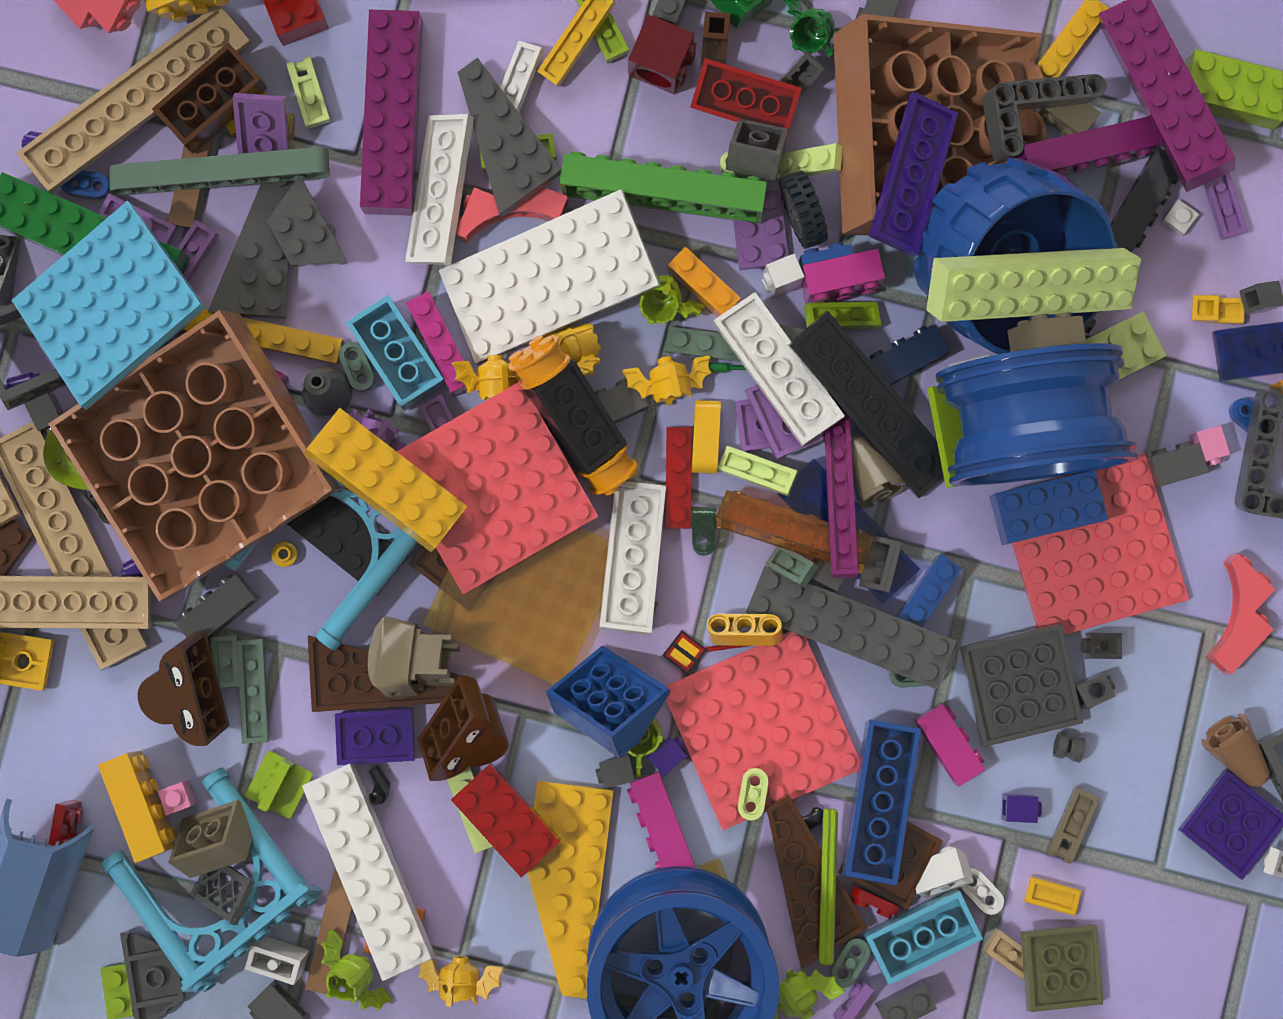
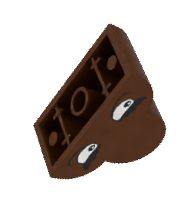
M206 630L192 633L168 650L160 660L159 670L140 684L137 694L139 706L150 720L158 724H173L178 736L186 743L194 746H207L229 727Z
M459 675L417 738L430 781H442L453 778L462 773L468 766H483L501 758L509 747L494 698L488 694L481 693L476 679L464 675Z

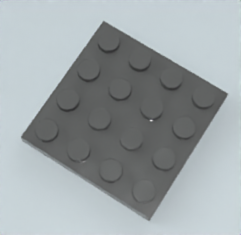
M1061 623L960 646L980 741L983 747L1083 723Z

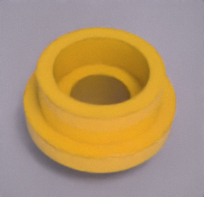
M279 542L273 547L271 557L276 565L289 567L297 559V550L289 542ZM286 549L288 552L287 558L282 559L280 557V552Z

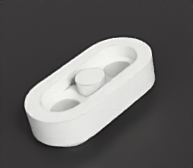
M970 868L972 876L975 877V883L971 886L967 884L960 888L984 913L992 915L1001 911L1004 905L1003 895L982 872L975 868ZM990 895L993 897V902L987 905L985 898Z

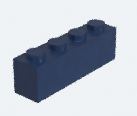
M925 325L913 332L914 337L905 340L903 337L891 344L892 349L883 352L881 349L869 356L871 363L890 385L945 357L950 352L935 325L929 329Z

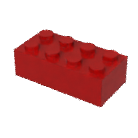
M263 0L276 35L283 46L329 28L318 0Z
M705 58L690 108L734 122H738L739 118L783 127L787 128L789 132L802 88Z
M493 763L484 768L451 799L521 878L561 841L556 832Z

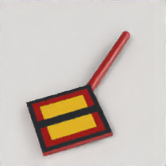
M681 630L662 656L689 675L705 652L749 646L718 645L704 647Z

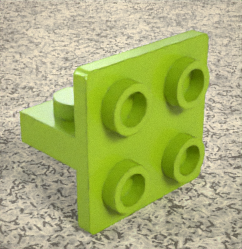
M267 751L245 797L258 803L257 808L265 812L272 810L290 819L305 793L302 785L309 783L314 773L273 751Z

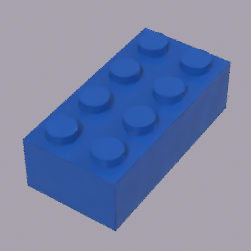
M1096 470L998 492L989 496L1001 545L1108 520Z

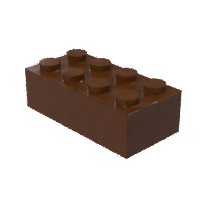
M228 42L156 104L152 110L193 154L234 118V93L261 95L268 88L258 74Z

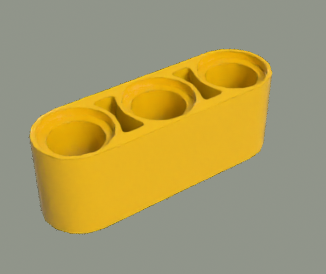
M695 400L691 473L717 474L721 401Z
M715 614L707 622L709 638L715 645L774 646L780 643L783 637L781 620L772 614ZM717 627L725 628L722 632L714 631ZM748 627L751 629L746 633L739 631L741 628ZM772 627L777 629L773 633L765 632L767 628Z

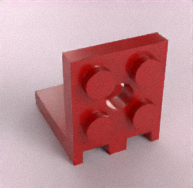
M69 800L55 804L49 845L55 846L57 841L61 845L78 836L76 834L77 825L81 823L83 818L82 801Z

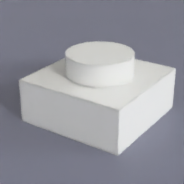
M1178 199L1161 222L1182 236L1199 214Z
M1270 847V851L1264 859L1265 868L1263 872L1283 878V851Z

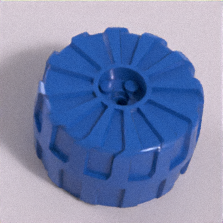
M1008 158L1006 163L989 165L985 162L978 163L967 169L965 177L955 184H946L933 199L935 206L930 213L926 230L923 232V241L919 255L914 262V273L918 287L927 295L928 300L934 258L1117 248V243L1110 226L1111 220L1105 209L1085 194L1075 183L1050 169L1040 167L1023 159ZM1096 312L1071 313V317L1082 316L1085 328ZM1056 314L1047 315V317L1055 318L1054 315ZM1031 316L947 321V323L961 335L996 354L1011 352L1008 330L1017 327V322L1031 320Z

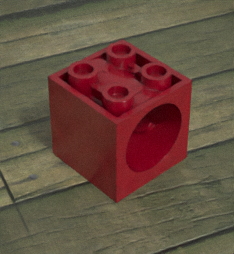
M647 14L628 59V76L675 94L677 87L682 88L687 76L685 74L687 65H692L696 55L697 43L694 42L695 33Z

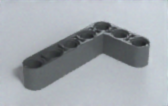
M1099 74L1011 81L999 83L988 90L983 96V107L991 153L994 159L999 162H1006L1008 158H1014L1019 155L1024 148L1018 110L1089 103L1105 93L1107 89L1105 79ZM1005 144L1009 147L1010 152L1006 149Z
M1261 389L1255 394L1235 494V504L1240 510L1251 514L1283 519V494L1267 492L1283 414V394L1276 389ZM1268 394H1271L1274 398V402L1270 407H1267L1265 404V398ZM1266 419L1269 427L1265 432H1262L1260 430V423ZM1261 444L1264 447V453L1262 456L1257 457L1255 449ZM1257 469L1259 478L1256 482L1252 483L1250 475L1252 471ZM1249 495H1253L1254 503L1251 507L1247 508L1245 500ZM1278 499L1279 508L1273 512L1271 510V503L1273 500Z

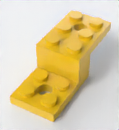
M0 631V684L46 691L55 640ZM22 654H26L29 658V665L24 669L18 665V658Z

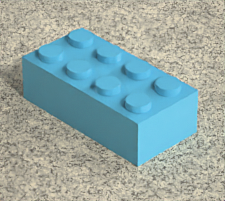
M389 295L345 322L404 411L446 385L445 380Z
M958 889L944 892L899 914L898 917L895 916L862 932L888 985L983 940Z

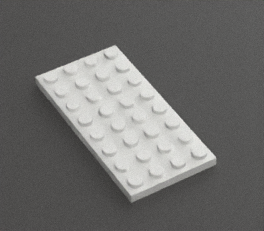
M621 189L439 270L475 364L487 361V356L503 354L530 342L539 335L545 336L661 286L624 191Z

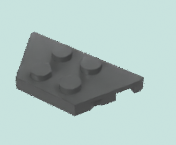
M301 177L297 178L267 220L287 260L292 267L306 265L324 266L325 264L337 263L340 265L347 264L348 262L305 182Z
M128 931L122 932L120 937L134 1019H159L187 998L186 992H183L181 989L183 986L181 983L182 978L155 939Z

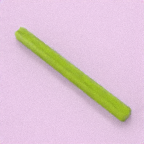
M827 808L823 811L819 962L822 965H832L834 963L838 811L832 808Z

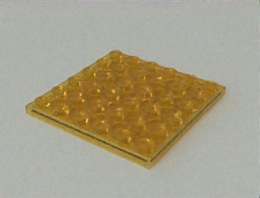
M580 527L465 594H462L448 569L422 625L444 635H452L459 642L549 683L556 684L572 670L602 604L609 540Z

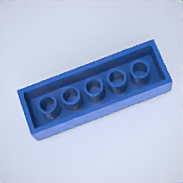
M871 719L866 721L841 876L897 886L921 729Z

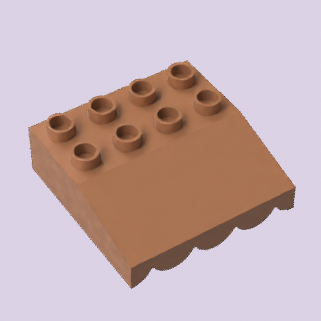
M861 14L833 34L838 144L843 146L840 171L842 234L869 236L908 98L913 92H917L958 112L936 195L946 184H955L965 177L967 169L978 163L985 162L989 165L1006 163L999 162L992 156L983 107V96L988 90L1002 82L1043 79L1040 68L1034 64L1040 47L1041 33ZM1037 108L1018 110L1024 145L1046 140L1045 123L1041 115L1036 112ZM1005 144L1006 149L1010 152L1009 147Z
M223 310L217 311L149 356L87 410L77 404L48 423L159 602L171 599L341 489L334 477L304 455L314 437L290 393L239 313Z

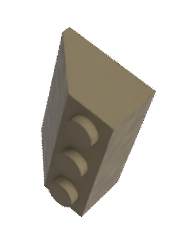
M235 800L183 818L168 863L189 878L245 861L249 855L253 837L242 803L239 800Z

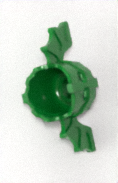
M784 0L789 7L787 12L796 18L790 30V39L795 51L816 53L823 48L829 58L834 57V44L830 42L835 29L833 15L829 11L826 12L823 9L814 8L803 12L800 0Z

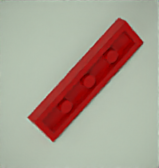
M666 427L665 529H691L692 427Z

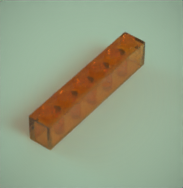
M726 490L716 516V527L830 563L828 522L820 520L812 514L804 515L795 512L794 509L787 506L779 507L773 505L765 499L748 497L740 491L732 492ZM856 530L858 573L863 574L874 539L873 536H870L863 530Z

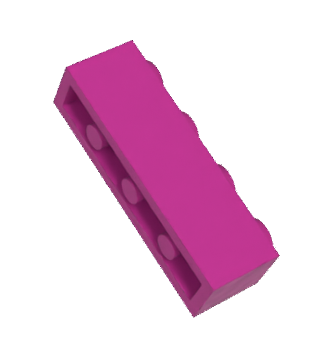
M429 291L406 302L453 397L467 391L466 386L461 381L455 380L456 370L452 365V362L464 360Z
M659 771L630 782L631 788L627 789L632 804L637 802L640 812L636 813L641 828L646 827L649 837L646 838V842L650 852L656 851L659 861L655 862L656 868L675 866L695 868Z

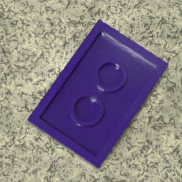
M413 709L335 713L337 765L415 761Z

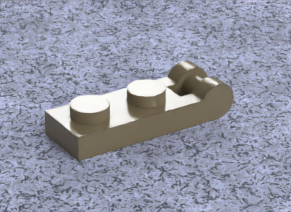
M1074 787L1053 837L1047 845V854L1060 856L1062 861L1069 864L1073 862L1099 803V797ZM1063 838L1070 841L1067 848L1060 846Z

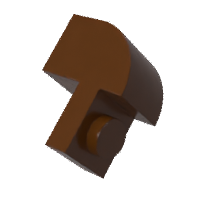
M705 11L700 65L703 66L705 58L726 64L730 13Z

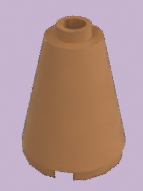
M1237 714L1239 718L1236 719L1228 716L1216 722L1205 732L1208 737L1206 740L1202 738L1203 747L1248 786L1259 787L1265 784L1270 771L1246 715Z

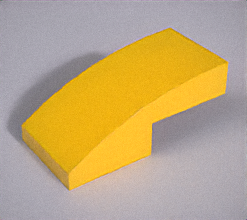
M1193 295L1192 321L1243 325L1244 307L1241 298H1219L1216 295Z

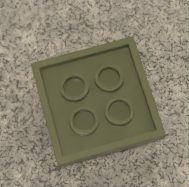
M1087 924L1021 931L1027 1011L1038 1012L1103 1005L1097 925Z

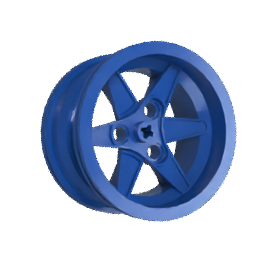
M1105 343L1042 347L979 358L950 366L936 373V382L940 383L937 386L938 393L945 394L947 405L959 411L962 438L957 441L954 449V465L948 468L949 474H955V476L949 478L950 485L977 486L1037 480L1106 469L1136 461L1138 459L1137 453L1130 452V450L1136 448V443L1128 441L1125 427L1118 417L1112 416L1109 389L1120 378L1118 369L1125 364L1124 359L1121 358L1123 355L1122 347Z
M674 866L657 868L642 873L623 884L612 894L600 910L591 930L588 944L586 989L591 1019H656L671 1005H673L678 1019H705L703 997L736 1003L735 1009L725 1019H774L779 1000V976L763 921L750 899L736 885L724 877L696 867ZM686 908L703 911L723 922L714 931L702 938H694L689 943L674 909ZM656 913L659 950L651 949L647 952H631L619 948L625 936L634 926ZM738 937L748 954L749 974L747 982L740 981L714 967ZM698 948H703L707 951L705 956L700 958L695 957L693 952ZM652 960H659L662 965L657 969H652L648 966V963ZM612 970L649 983L629 1012L624 1008L616 994L612 981ZM686 992L694 995V998L690 1001L680 999L681 995Z

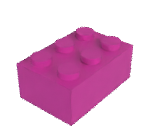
M878 249L806 264L801 269L804 275L801 288L805 305L807 303H827V300L837 298V301H844L852 298V294L861 293L862 296L876 293V289H879L885 279Z

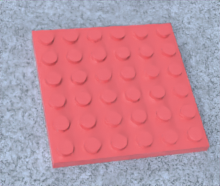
M521 381L397 451L467 506L436 547L462 594L467 593L599 517L539 411L521 388Z
M1145 453L1138 455V459L1134 462L1096 470L1108 516L1107 521L1012 543L1036 628L1061 623L1065 635L1189 600ZM1065 475V476L1057 477V478H1054V479H1058V478H1062V477H1067V476H1071V475Z
M791 631L783 634L782 640L777 645L755 646L666 685L670 689L666 702L722 830L746 821L738 811V799L743 774L750 768H759L768 777V788L763 813L766 812V806L786 794L793 800L858 771L860 758L806 637ZM753 776L750 779V783L753 786L758 785L760 782L758 776ZM748 802L746 804L747 811H753L755 809L754 802Z

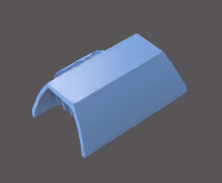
M7 798L0 816V953L19 957L51 949L95 824L90 823L89 827L78 836L61 845L57 841L55 846L46 844L47 838L44 839L43 843L35 841L36 835L34 834L31 839L22 837L23 831L20 832L19 836L11 834L12 828L9 826V812L12 800Z

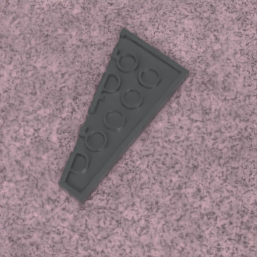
M477 57L458 71V76L469 113L474 117L473 127L498 212L502 218L560 176L561 168Z
M293 181L260 184L208 313L214 314L219 310L239 313L241 316L285 318L289 261L267 220L291 188Z

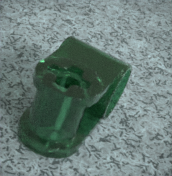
M691 507L692 546L698 555H709L715 548L716 507ZM702 537H705L707 542H711V544L706 546V549H701V545L696 544L701 542Z

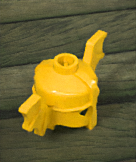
M585 323L574 328L571 324L543 336L544 338L553 335L559 338L558 346L562 352L569 354L571 359L575 360L584 376L594 375V366L600 364V358H596V356H598L601 350V345L597 343L598 336L593 332L594 326L591 323Z
M503 355L487 356L488 361L477 367V375L474 373L469 361L452 362L456 370L455 380L461 381L466 386L467 393L477 390L478 397H481V400L490 399L522 381L518 374H515V371L509 369L510 363L503 360Z
M672 356L657 359L658 365L649 372L650 381L643 376L637 367L624 369L621 373L627 380V388L637 390L640 393L641 399L646 398L648 395H653L656 403L663 401L666 403V406L673 405V400L681 397L683 394L693 397L691 388L699 390L703 388V379L711 374L708 365L710 356L695 358L692 362L690 374H687L686 366L682 363L674 362Z
M453 956V962L442 967L440 974L434 959L420 964L418 977L427 982L429 993L435 990L439 991V998L442 1001H446L445 1006L452 1007L453 1002L470 1001V999H472L475 1005H478V995L488 999L491 990L501 986L500 976L504 971V967L487 966L479 980L480 971L468 962L469 957Z

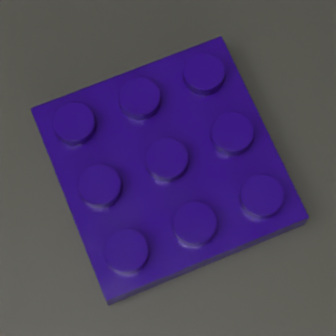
M1224 769L1179 827L1178 831L1233 875L1243 880L1283 828V813L1230 771Z

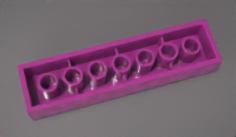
M1125 0L1099 13L1100 27L1186 193L1234 171L1236 158L1151 0Z
M369 9L360 208L364 214L413 216L423 27L419 11Z

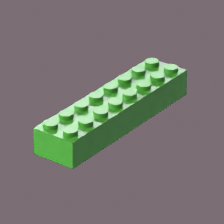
M576 151L571 152V154L564 153L560 177L562 194L571 198L596 201L621 189L624 191L629 206L761 224L767 182L755 176H748L747 179L737 178V175L733 173L715 175L705 169H697L696 172L686 171V168L682 166L661 167V164L655 162H647L646 165L636 164L635 160L626 158L621 159V161L611 160L610 157L605 155H596V158L586 157V154Z

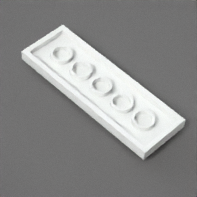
M469 114L428 116L405 260L407 263L451 265L474 117Z
M756 292L713 320L715 327L801 446H804L844 418L845 415L826 389L789 348L790 339Z
M625 481L614 492L599 624L600 630L651 635L666 486Z

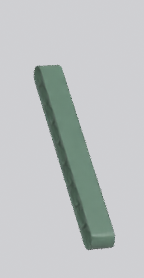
M321 147L125 163L109 166L110 193L116 195L296 181L299 177L303 180L321 179L330 176L329 150Z

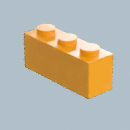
M684 247L668 264V272L717 318L740 303L741 298L687 247Z

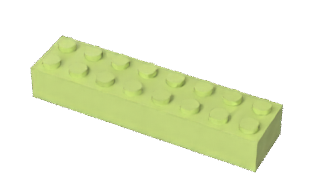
M1125 248L934 258L926 310L941 322L1034 316L1039 314L1051 315L1066 312L1081 313L1131 309L1141 258Z

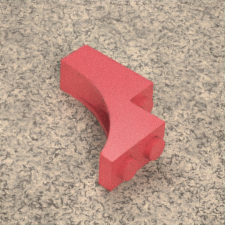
M54 0L79 29L95 27L100 24L107 33L126 30L131 24L135 11L141 5V0Z
M543 187L501 218L494 195L474 188L472 194L468 193L465 198L463 208L466 209L463 217H458L456 236L458 240L468 243L485 227L495 222L515 217H532L551 221L565 214L569 204L568 196Z
M1242 554L1229 555L1223 562L1232 586V610L1223 635L1213 649L1205 656L1223 674H1233L1274 630L1269 625L1270 621L1262 613H1256L1255 611L1276 589L1270 584L1271 580L1262 572L1258 573L1252 568V562Z

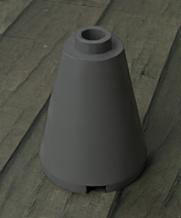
M321 366L306 375L302 385V397L306 406L314 413L325 416L334 415L339 408L345 410L351 402L352 386L348 381L346 373L334 366Z

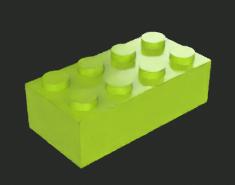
M1197 49L1187 58L1186 66L1212 115L1271 130L1283 122L1282 70Z

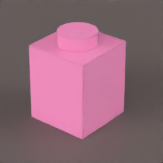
M1221 425L1189 435L1192 445L1200 443L1208 466L1222 463V457L1230 455Z
M190 780L158 791L166 816L198 804Z

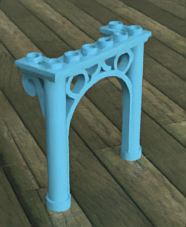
M337 480V483L339 484L340 488H342L343 484H341ZM343 489L342 493L336 491L330 496L340 499L351 506L363 519L372 541V556L364 575L315 635L320 642L333 651H336L342 644L341 639L418 543L396 525L394 531L390 534L378 533L375 523L380 513L375 510L369 516L368 512L371 509L368 507V504L360 497L358 504L352 499L358 498V496L352 491ZM394 538L393 542L380 557V539L390 540ZM256 544L226 562L225 565L236 571Z
M223 767L216 769L206 776L202 784L218 806L235 800H239L242 803L253 837L249 850L253 859L252 880L255 884L243 908V914L238 924L232 925L223 919L218 923L202 928H189L180 925L168 916L123 850L111 854L100 864L105 874L110 875L182 978L181 983L183 986L181 989L183 992H207L218 983L216 979L229 967L228 962L235 957L238 959L250 950L248 947L255 940L257 942L268 936L270 934L269 929L276 923L279 925L285 922L291 916L290 911L295 907L309 908L319 900L318 895L323 892L321 887L308 884L302 874L292 867L230 782V776ZM263 864L275 881L262 880ZM265 886L273 887L275 890L274 900L267 906L261 907L257 902L259 889ZM250 906L255 911L264 913L248 926L247 919L252 912L248 909ZM221 930L222 933L234 931L238 935L224 946L222 934L217 931ZM177 932L192 935L189 949ZM202 935H211L215 939V947L208 955L202 956L197 950L198 943Z

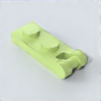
M311 56L304 57L303 61L297 63L294 61L286 63L306 128L309 129L331 122ZM307 70L308 75L299 77L298 73Z

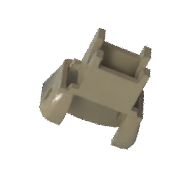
M386 616L376 625L371 637L368 651L370 681L386 698L391 699L418 696V691H424L425 685L453 686L456 680L455 678H450L451 652H460L459 644H454L455 639L452 635L424 634L416 623ZM417 680L419 682L418 684H411V681Z

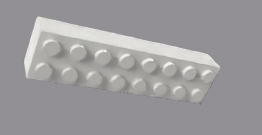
M348 764L302 785L382 981L435 958L433 948L372 803L369 800L356 765Z

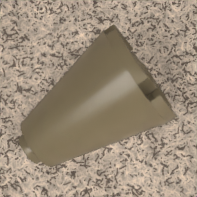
M857 435L851 438L853 486L860 508L874 507L872 502L880 500L883 503L900 493L904 489L902 485H906V483L866 437Z

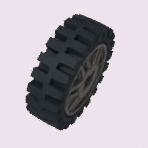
M801 170L780 178L779 188L782 200L784 201V207L801 246L807 249L827 241L828 232L827 225L824 222L825 217L822 214L823 210L821 205H819L818 196L815 194V189L811 185L807 174Z

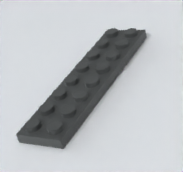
M764 566L746 610V614L775 615L781 620L783 629L936 690H939L957 645V641L813 584L808 583L803 588L767 566Z

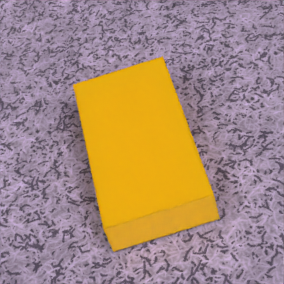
M1030 876L1023 901L1075 916L1082 891Z

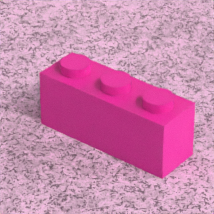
M938 703L913 721L921 729L922 735L953 783L960 787L985 770L982 765L985 761L977 749L972 750L968 744L970 737L962 727L958 728L953 721L956 719V716L948 705L944 707L943 704Z

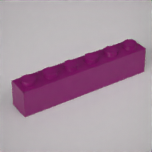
M1143 117L1026 144L1022 152L1014 158L1023 159L1064 176L1068 174V171L1074 170L1076 174L1088 170L1089 166L1095 165L1096 169L1109 165L1110 161L1116 160L1117 164L1130 160L1131 156L1137 155L1138 159L1152 154V149L1160 145V141L1148 118Z

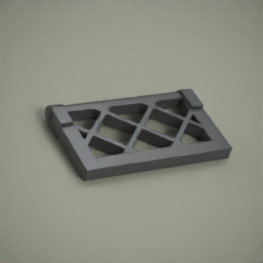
M231 866L217 869L218 872L213 875L212 871L200 875L198 881L193 886L191 897L204 904L230 924H238L255 882ZM225 874L231 877V881L226 884ZM218 879L219 888L213 892L212 882ZM238 883H241L243 885L240 893L238 889ZM232 887V898L226 900V890ZM205 888H206L207 896H204V895H203ZM218 895L220 897V905L214 902V898ZM233 904V907L229 913L227 911V907Z

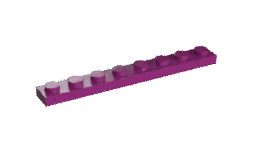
M840 408L845 415L844 418L824 431L831 578L858 577L851 431L850 418Z

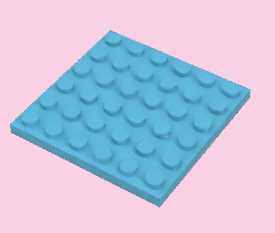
M129 201L120 206L12 299V302L76 401L85 410L90 408L206 308L136 208Z

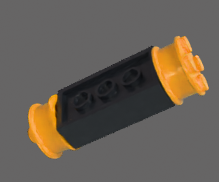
M539 335L529 342L530 346L523 351L515 352L509 357L510 364L508 367L511 371H516L522 380L520 383L521 388L539 411L548 429L578 475L585 477L589 483V492L592 495L603 493L606 496L611 495L618 490L619 485L637 475L638 462L635 459H630L626 452L628 443L575 360L571 359L569 354H564L558 346L559 338L555 335L546 338Z

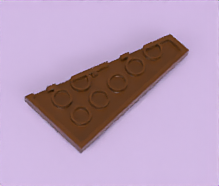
M308 635L312 712L437 704L443 701L452 687L425 685L424 691H418V696L403 699L386 698L370 681L368 650L341 644L336 651H333L316 637ZM450 672V678H455V680L461 675ZM417 680L411 681V684L419 683Z
M786 794L766 806L799 963L802 969L819 959L822 850L792 799ZM837 875L834 949L868 929Z

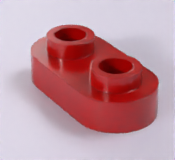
M855 885L850 894L854 897L853 903L866 909L868 905L878 908L877 913L888 919H891L892 915L898 917L902 908L890 900Z

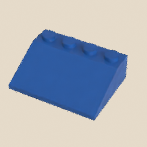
M602 645L548 689L546 694L555 714L620 759L639 743L669 696L670 689Z

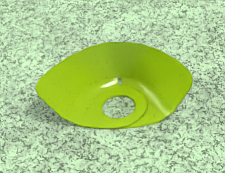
M50 429L43 447V460L47 471L56 481L66 486L89 490L73 463L68 459L55 434Z

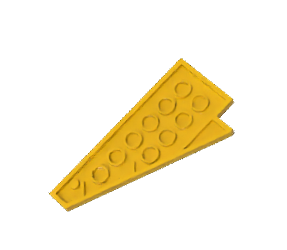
M537 780L534 806L532 807L556 832L561 841L527 873L561 995L587 999L588 944L591 930L599 911L614 790Z

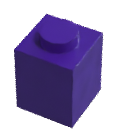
M669 735L647 758L665 777L687 756L684 752L687 747L678 737L672 739Z
M1002 794V820L1006 822L1038 823V817L1042 815V803L1038 801L1037 796Z

